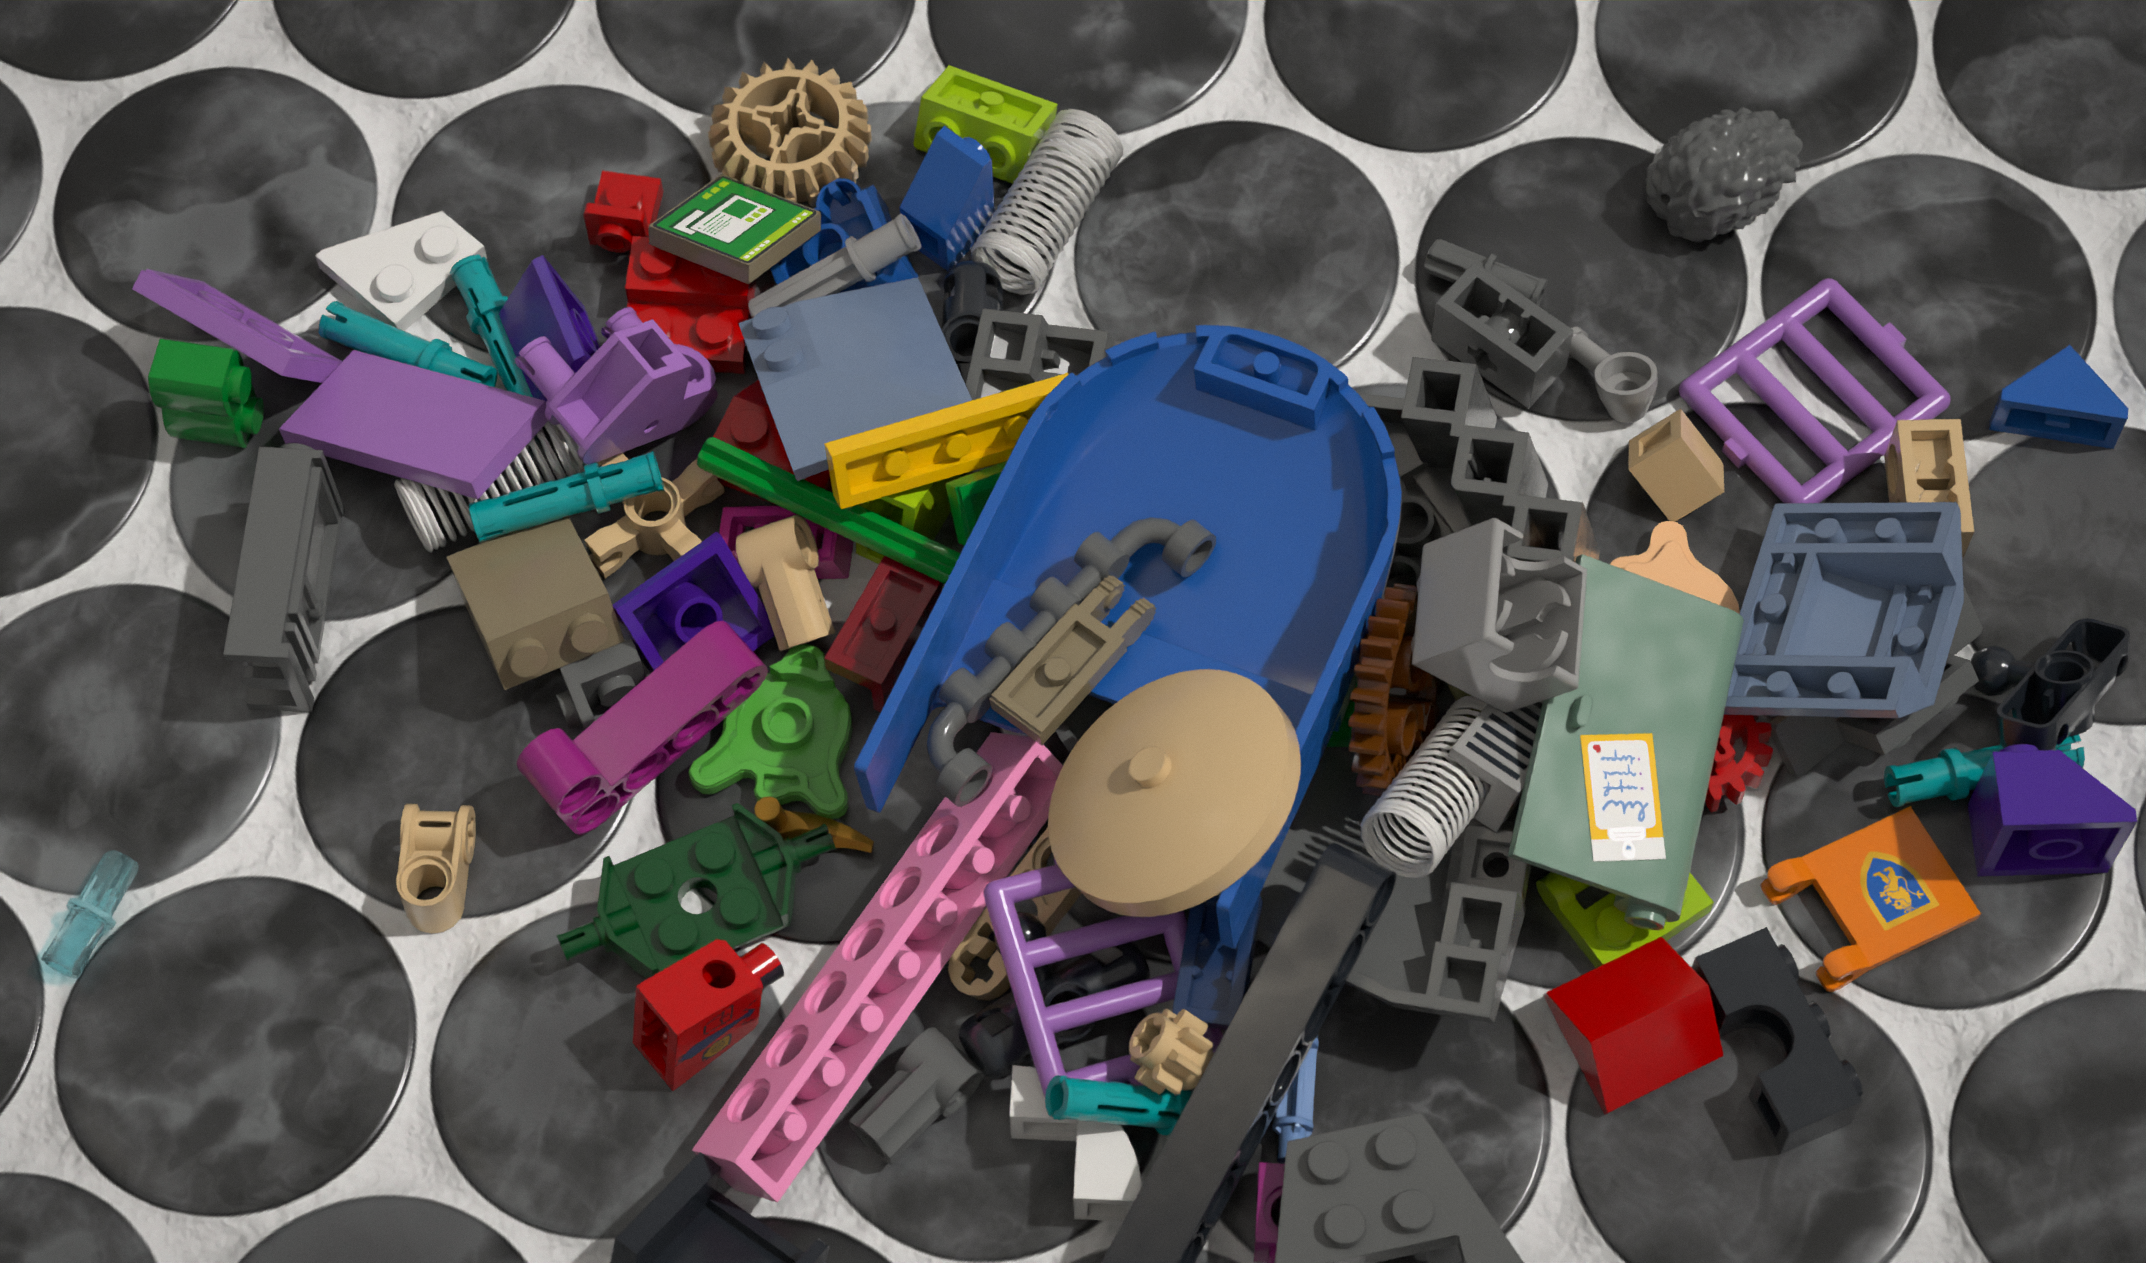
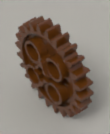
M1394 583L1393 588L1387 587L1385 589L1384 599H1377L1376 617L1369 616L1368 633L1364 639H1361L1359 664H1356L1354 668L1358 683L1357 688L1350 695V699L1355 702V711L1348 721V726L1352 727L1349 751L1356 752L1351 767L1352 772L1358 773L1356 785L1363 787V794L1381 797L1383 792L1386 791L1394 778L1397 777L1398 773L1414 755L1415 751L1419 749L1426 737L1435 729L1436 718L1439 717L1440 713L1436 702L1437 696L1442 692L1444 684L1439 681V678L1412 665L1411 643L1415 634L1418 603L1417 586ZM1391 688L1406 689V694H1390L1389 691Z

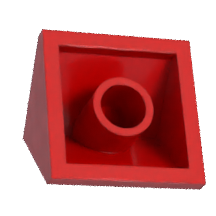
M1662 936L1543 994L1604 1115L1724 1056L1709 985Z

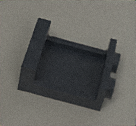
M700 1152L615 1238L610 1263H826L830 1246L817 1239L803 1252L719 1193L716 1189L722 1167Z

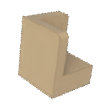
M1682 409L1677 410L1629 440L1628 469L1669 521L1681 519L1724 493L1723 463Z

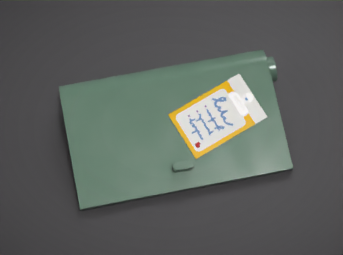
M1581 554L1576 557L1575 563L1587 569L1579 684L1576 690L1543 700L1508 857L1616 894L1614 906L1625 913V922L1643 929L1662 930L1664 929L1665 922H1674L1680 919L1744 619L1740 614L1729 608Z

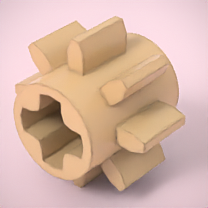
M1166 1008L1162 1014L1152 1013L1145 1017L1134 1030L1129 1043L1130 1060L1140 1066L1135 1079L1159 1095L1165 1089L1178 1095L1181 1089L1191 1090L1195 1088L1214 1055L1212 1050L1213 1043L1203 1037L1208 1025L1184 1008L1177 1015Z

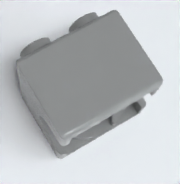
M1492 518L1423 545L1421 572L1417 582L1418 603L1415 634L1411 643L1412 665L1507 713L1578 688L1587 569L1562 555L1540 562L1521 561L1505 555L1502 552L1503 547L1523 540V534L1504 522Z

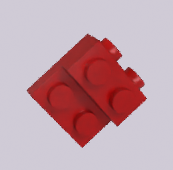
M649 233L648 237L633 236L625 286L628 300L627 307L633 308L642 322L653 319L674 344L687 346L701 353L710 362L714 372L745 374L748 348L738 323L752 319L748 303L755 296L757 278L751 283L746 284L650 245Z

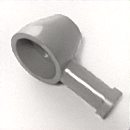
M1572 327L1571 329L1574 332L1568 358L1576 359L1595 374L1597 394L1611 418L1622 423H1632L1642 419L1646 415L1657 390L1658 372L1655 363L1647 356L1635 352H1620L1610 355L1590 340L1588 334L1581 328Z

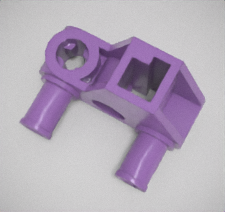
M631 307L618 311L605 323L607 326L601 330L602 335L607 341L576 373L551 345L550 340L545 336L536 338L528 343L519 352L520 356L515 358V364L526 373L547 398L544 411L545 417L551 424H561L578 444V457L585 464L602 461L690 426L710 409L718 396V391L714 388L715 372L710 362L698 351L687 346L674 344L653 319L642 322L637 316L636 311Z

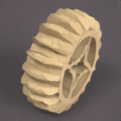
M789 58L784 63L783 70L773 71L763 62L760 69L761 76L755 78L742 72L739 79L740 89L725 87L724 94L722 95L723 104L714 105L712 113L713 125L710 126V131L708 132L710 147L714 150L712 151L713 164L718 172L737 179L744 184H750L796 203L808 201L809 205L813 208L816 207L817 196L822 187L838 178H845L856 183L859 177L858 168L866 167V162L869 158L868 147L870 146L869 142L872 141L871 126L867 123V107L863 104V100L857 99L856 90L851 82L840 84L839 75L836 74L834 68L819 76L818 67L814 64L813 60L803 70L795 69L794 64ZM810 112L825 118L835 128L825 126L824 120L811 116ZM745 144L756 146V151L770 156V161L755 155Z

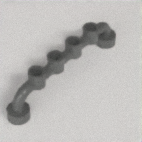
M1154 517L1133 521L1120 530L1111 540L1100 532H1094L1088 536L1079 546L1074 557V562L1082 570L1067 585H1064L1056 577H1050L1041 583L1033 593L1029 603L1030 608L1038 614L1021 631L1012 623L1006 622L991 634L986 642L984 652L992 660L976 677L966 668H960L952 673L942 685L939 698L947 706L939 713L930 726L927 740L930 762L940 773L936 782V789L957 807H962L971 802L986 786L992 774V766L971 748L964 749L957 754L953 746L954 738L967 722H976L991 707L989 699L993 692L1074 604L1079 606L1091 591L1097 588L1099 583L1109 575H1113L1118 579L1125 571L1129 558L1142 546L1151 543L1165 546L1162 553L1163 562L1182 577L1191 576L1210 557L1216 545V536L1196 520H1189L1180 526L1169 519Z

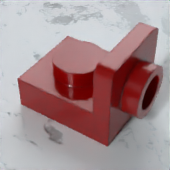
M602 170L594 203L586 204L583 214L589 243L599 245L608 251L621 253L631 250L633 236L648 237L649 225L657 220L662 200L663 186L661 178Z

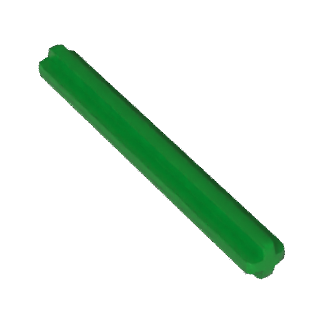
M709 437L699 452L697 465L704 471L943 584H946L961 554L859 505L840 509L832 492L804 479L797 481L794 474L715 437Z

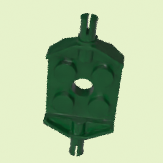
M735 803L732 805L734 816L613 865L610 855L603 858L597 905L598 915L592 917L593 921L556 935L566 960L569 961L571 958L603 945L606 953L613 950L636 972L650 978L716 939L727 941L734 950L790 926L794 907L795 874L801 872L800 863L830 850H836L827 825L824 823L820 827L791 839L788 836L782 838L779 832L739 803ZM694 888H708L716 893V903L707 912L692 914L681 907L682 898Z

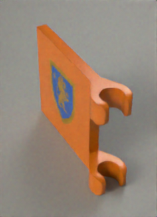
M1911 806L1809 854L1787 859L1771 866L1767 872V879H1764L1760 885L1768 901L1771 904L1777 905L1813 884L1849 940L1850 946L1839 948L1827 954L1822 961L1823 966L1819 967L1816 971V977L1827 992H1834L1866 972L1977 920L1981 915Z

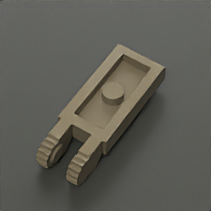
M1113 575L1104 578L1098 587L1094 588L1079 606L1074 604L993 692L989 699L991 708L1042 746L1127 652L1126 647L1133 645L1141 636V633L1146 630L1152 619H1154V614L1156 613L1155 605L1145 598H1140L1125 611L1111 628H1108L1101 622L1119 602L1125 590V585Z

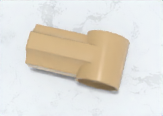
M796 514L738 535L736 539V552L739 564L750 584L760 590L779 650H787L794 646L806 644L834 634L835 630L814 570L819 562L818 549L806 520Z

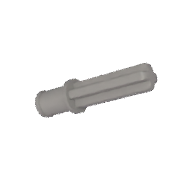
M899 214L894 220L858 240L850 236L845 240L846 247L751 299L748 303L751 318H754L756 314L770 307H784L797 301L837 294L862 279L872 282L876 279L875 272L907 254L921 249L920 240L906 216Z

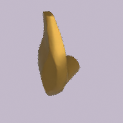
M769 796L761 798L755 805L756 816L779 832L782 838L788 836L791 839L825 823L836 848L856 849L870 853L873 850V840L833 819L813 813L783 810L778 800Z

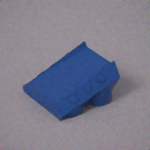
M838 178L822 187L817 196L816 207L812 208L821 212V231L770 268L777 285L846 247L845 240L850 236L858 240L892 221L888 211L889 208L874 185L861 189L855 182L849 179ZM908 255L875 272L876 279L872 282L862 279L839 293L917 278L919 276L914 270Z

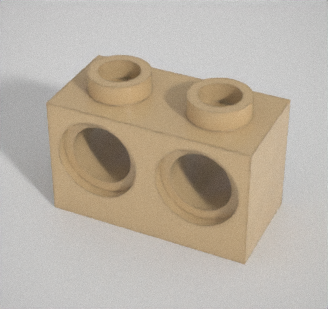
M1961 419L1897 420L1884 455L1889 503L1957 502L1961 511L1963 560L1974 534Z

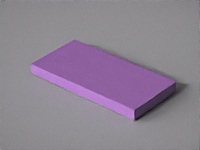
M353 350L279 430L285 444H304L314 450H323L324 455L330 458L479 499L548 422V419L545 417L546 402L544 400Z

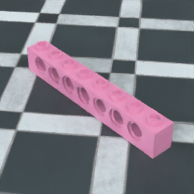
M990 733L977 751V754L992 766V774L986 786L971 802L962 807H957L944 797L696 1143L692 1151L696 1155L701 1152L721 1166L720 1177L734 1190L779 1202L985 909L986 903L983 892L986 885L991 881L1006 878L1047 821L1051 796L1063 765L1044 745L1041 746L1029 736Z

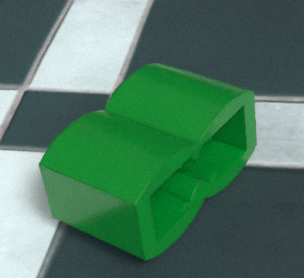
M159 339L148 375V385L154 404L162 408L163 423L168 435L173 438L247 448L250 434H257L261 428L264 403L262 398L256 397L252 385L251 369L244 366L240 353L236 349Z

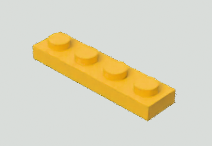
M1065 373L824 443L833 496L840 509H845L1008 461L1032 414L1046 396L1069 374Z

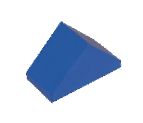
M2069 345L2002 389L1990 418L1989 430L2114 449L2127 422L2128 407Z

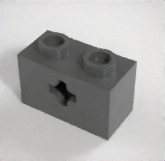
M1473 262L1437 301L1431 341L1461 362L1476 364L1481 376L1529 409L1566 368L1574 330Z

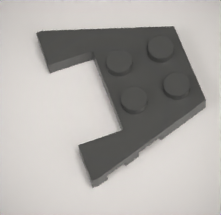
M1422 1112L1287 1141L1275 1263H1376L1454 1245L1459 1249L1462 1263H1524Z

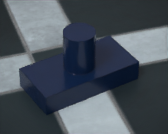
M1221 892L1196 906L1190 907L1172 1009L1174 1014L1177 1015L1184 1008L1208 1025L1207 1028L1228 1029L1248 992L1263 904L1260 895L1235 949L1222 945L1220 940L1216 905Z

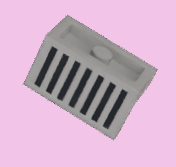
M1543 701L1507 713L1487 704L1447 755L1492 786L1474 818L1496 833L1520 803Z

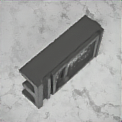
M288 443L280 448L259 447L223 653L226 660L253 662V666L244 669L242 681L244 685L249 687L246 703L249 709L311 713L313 710L314 696L307 681H316L317 671L314 664L319 663L341 517H344L345 508L323 450H314L304 444Z

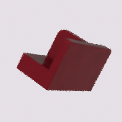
M884 556L824 658L826 669L872 691L874 710L881 712L942 592V583Z

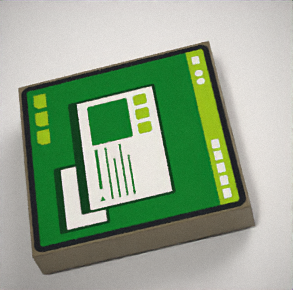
M721 174L650 224L649 244L749 284L821 231V212Z

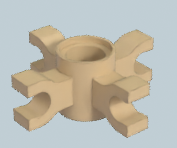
M620 453L597 463L599 467L626 461L628 458L623 453ZM696 459L674 481L671 482L662 477L664 491L640 495L622 501L626 515L614 524L597 530L585 539L586 546L592 552L589 557L595 568L604 578H607L639 549L650 555H664L668 553L675 561L700 544L702 541L686 527L685 516L697 507L712 502L725 492L724 486L717 480L719 477L699 468ZM653 511H665L668 513L665 517L656 521L642 519L646 514Z

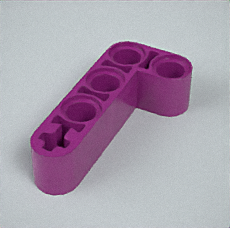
M714 622L698 632L573 741L559 728L550 729L536 737L524 748L518 757L517 768L575 834L588 833L610 818L748 699L765 680L768 673L767 666L727 622Z

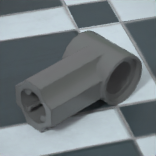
M935 1027L922 1032L907 1047L895 1066L896 1073L849 1120L850 1129L859 1137L863 1145L879 1159L885 1160L890 1165L941 1114L946 1117L961 1108L974 1094L984 1078L982 1069Z

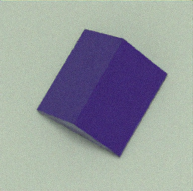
M541 255L532 260L498 315L516 357L520 356L519 352L528 343L536 338L545 336L550 340L551 345L576 373L601 347V344L584 305L547 259ZM522 370L532 397L547 402V398Z
M718 532L712 534L613 604L624 639L626 641L633 640L641 661L650 673L698 632L714 622H727L752 651L775 636L766 608L723 537Z

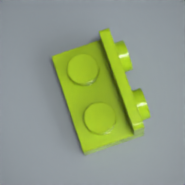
M948 65L921 97L913 144L915 148L928 152L936 134L946 126L961 138L970 137L979 142L992 159L993 177L1013 184L1032 155V151L1050 128V124L1056 116L1058 104Z

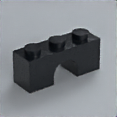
M1766 927L1695 957L1692 969L1709 985L1719 1036L1721 1037L1742 1028L1759 1029L1772 1036L1782 1050L1784 1061L1775 1067L1758 1073L1748 1095L1779 1155L1850 1125L1862 1103L1860 1097L1863 1095L1860 1079L1850 1062L1847 1060L1840 1061L1828 1040L1831 1037L1829 1023L1820 1006L1814 1001L1807 1002L1797 983L1799 971L1789 949L1783 944L1777 946Z

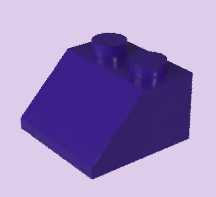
M2029 744L2011 745L2001 749L1999 752H1993L1968 802L1977 877L2108 873L2137 823L2135 808L2062 751H2038L2037 747Z

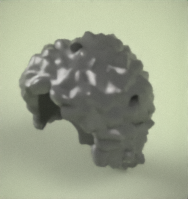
M1745 107L1740 108L1736 113L1732 110H1721L1719 114H1714L1710 118L1706 117L1700 121H1693L1685 129H1680L1676 136L1669 137L1668 143L1662 146L1661 151L1653 157V162L1646 169L1647 176L1644 180L1646 183V193L1648 194L1646 201L1656 212L1658 218L1667 220L1670 235L1683 237L1692 242L1700 243L1705 239L1711 240L1718 234L1729 233L1731 229H1744L1746 225H1750L1755 220L1756 216L1766 214L1769 208L1775 205V202L1779 200L1783 183L1796 182L1794 169L1800 165V159L1797 155L1803 147L1802 140L1795 135V130L1791 128L1789 120L1784 118L1780 120L1774 111L1752 112Z

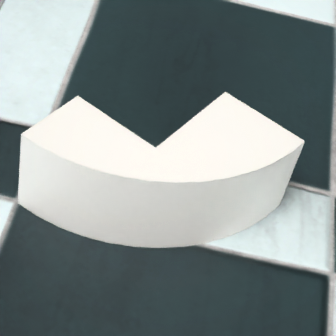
M1013 1065L1010 1102L1011 1138L1076 1141L1073 1198L1074 1219L1124 1221L1142 1188V1182L1134 1149L1120 1124L1113 1125L1101 1122L1053 1119V1117L1047 1114L1045 1096L1036 1068Z

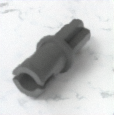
M1438 239L1432 244L1424 264V270L1427 273L1455 283L1471 264L1475 262L1538 306L1541 303L1548 280L1545 278H1538L1498 262L1499 256L1492 253L1487 258L1442 239Z

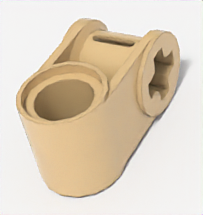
M407 803L404 806L400 827V857L396 885L408 919L414 927L422 932L431 934L444 932L454 927L462 917L465 908L469 864L472 862L475 849L476 821L473 806L462 805L458 812L420 810L417 804ZM437 886L444 888L440 895L433 899H417V896L429 887Z

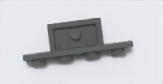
M1964 585V602L1934 705L1901 718L1777 716L1770 722L1772 728L1771 736L1790 773L1803 776L1844 742L1887 755L1890 751L1904 746L1911 739L1912 734L1935 715L1952 708L1957 703L1959 696L1979 681L1970 660L1955 656V654L1981 635L1983 627Z

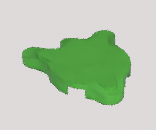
M801 644L791 648L781 661L769 666L770 672L767 673L761 686L724 718L722 735L717 743L697 758L689 768L691 783L697 791L703 794H714L743 778H751L755 781L754 793L756 802L768 796L777 799L780 805L791 801H802L814 813L828 819H838L846 813L848 809V794L841 782L839 771L841 763L849 750L853 727L850 706L836 688L834 679L825 667V655L819 648L809 644Z

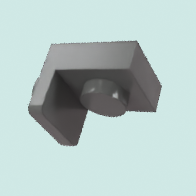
M632 639L560 667L567 690L556 693V697L569 730L580 725L583 731L595 722L591 708L599 705H615L646 678L641 659Z

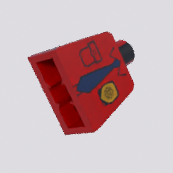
M716 939L636 986L633 1044L672 1091L683 1085L753 1031L759 1023L762 990L784 976L780 960L772 949L764 943L759 944L739 957L727 941Z

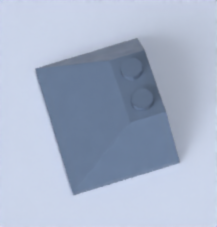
M918 277L797 301L784 307H770L756 314L754 318L738 323L797 481L829 469L824 443L972 401Z
M1957 502L1775 504L1739 613L1743 617L1744 623L1724 714L1901 718L1934 705L1964 602L1961 511Z

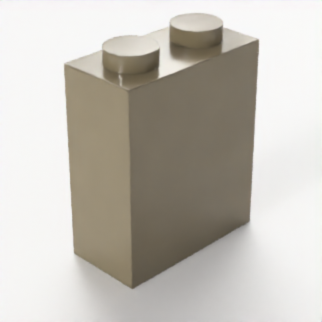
M569 516L523 530L506 533L447 556L463 602L504 690L625 641L609 594Z

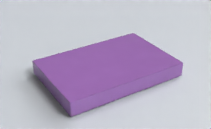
M147 269L146 271L141 270L132 288L134 291L281 376L323 383L342 363L341 360L203 281Z

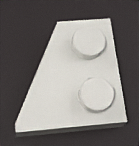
M443 211L322 249L315 255L319 268L382 322L403 331L407 330L456 286L450 275V270L456 262L471 255H480L481 258L484 256L487 259L484 245Z

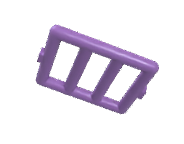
M1831 278L1820 281L1684 379L1679 386L1681 398L1724 441L1722 452L1738 469L1746 464L1783 503L1822 502L1885 455L1897 420L1934 419L1949 407L1951 401L1949 393L1903 348L1906 338L1890 322L1882 327L1836 280ZM1828 307L1919 399L1893 417L1803 324ZM1780 340H1783L1873 433L1847 451L1757 357ZM1737 373L1827 467L1801 485L1710 391Z
M1055 859V865L988 883L983 892L984 900L1044 1096L1046 1095V1089L1050 1080L1056 1075H1064L1067 1078L1144 1085L1135 1079L1140 1066L1130 1060L1131 1054L1065 1073L1054 1033L1174 1000L1187 929L1184 910L1153 917L1125 915L1026 942L1014 903L1071 889L1075 886L1063 874ZM1163 933L1175 972L1045 1007L1034 968ZM1207 1028L1203 1037L1213 1043V1053H1215L1223 1035L1220 1029Z

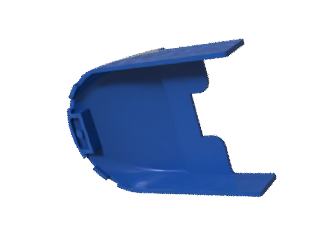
M1197 325L1196 332L1179 333L1157 338L1155 331L1106 349L1105 358L1086 368L1077 376L1070 373L1038 406L1022 431L855 763L854 771L866 808L880 813L929 714L937 707L947 706L939 698V692L944 682L952 673L960 668H966L976 677L991 662L992 658L984 652L986 642L991 634L1006 622L1012 623L1021 631L1038 614L1030 608L1029 603L1033 593L1040 584L1050 577H1056L1064 585H1067L1082 570L1074 562V557L1079 546L1092 533L1100 532L1111 540L1120 530L1133 521L1149 517L1169 519L1180 526L1189 520H1196L1213 533L1217 540L1210 557L1191 576L1182 577L1163 562L1162 553L1165 546L1161 544L1151 543L1144 545L1129 558L1125 571L1118 578L1125 585L1122 597L1101 623L1111 628L1125 611L1140 598H1145L1155 605L1156 613L1146 630L1141 633V636L1133 645L1126 647L1127 652L1088 695L1115 704L1134 690L1165 676L1191 670H1224L1246 677L1261 686L1289 718L1296 732L1301 756L1300 779L1293 806L1280 833L1269 849L1248 872L1221 892L1216 905L1221 944L1235 949L1332 733L1340 729L1351 700V692L1356 687L1358 678L1354 668L1356 664H1359L1360 642L1368 633L1369 616L1376 617V601L1378 598H1383L1394 557L1400 527L1402 495L1400 477L1395 460V450L1386 427L1373 406L1369 408L1362 397L1348 384V377L1342 371L1307 348L1279 336L1233 326ZM991 707L979 719L1011 732L1025 734Z

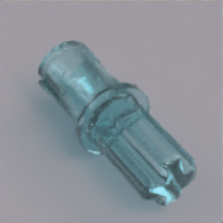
M115 850L108 851L102 856L79 898L69 899L66 906L70 911L56 937L53 938L47 951L44 952L41 958L47 966L63 975L79 979L98 941H100L105 930H113L116 924L112 916L139 870V865L132 858Z

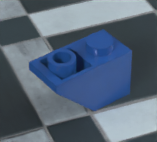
M944 126L936 134L900 205V214L906 216L920 240L921 249L918 251L948 271L974 246V243L982 234V230L987 226L995 211L992 159L990 155L975 139L970 137L961 138Z

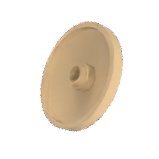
M1202 669L1175 673L1152 681L1119 700L1105 711L1082 735L1066 759L1054 786L1049 806L1048 833L1052 853L1063 874L1086 898L1097 906L1113 913L1133 917H1153L1183 911L1216 896L1248 872L1269 849L1280 833L1293 806L1300 779L1301 756L1296 732L1289 718L1261 686L1246 677L1224 670Z

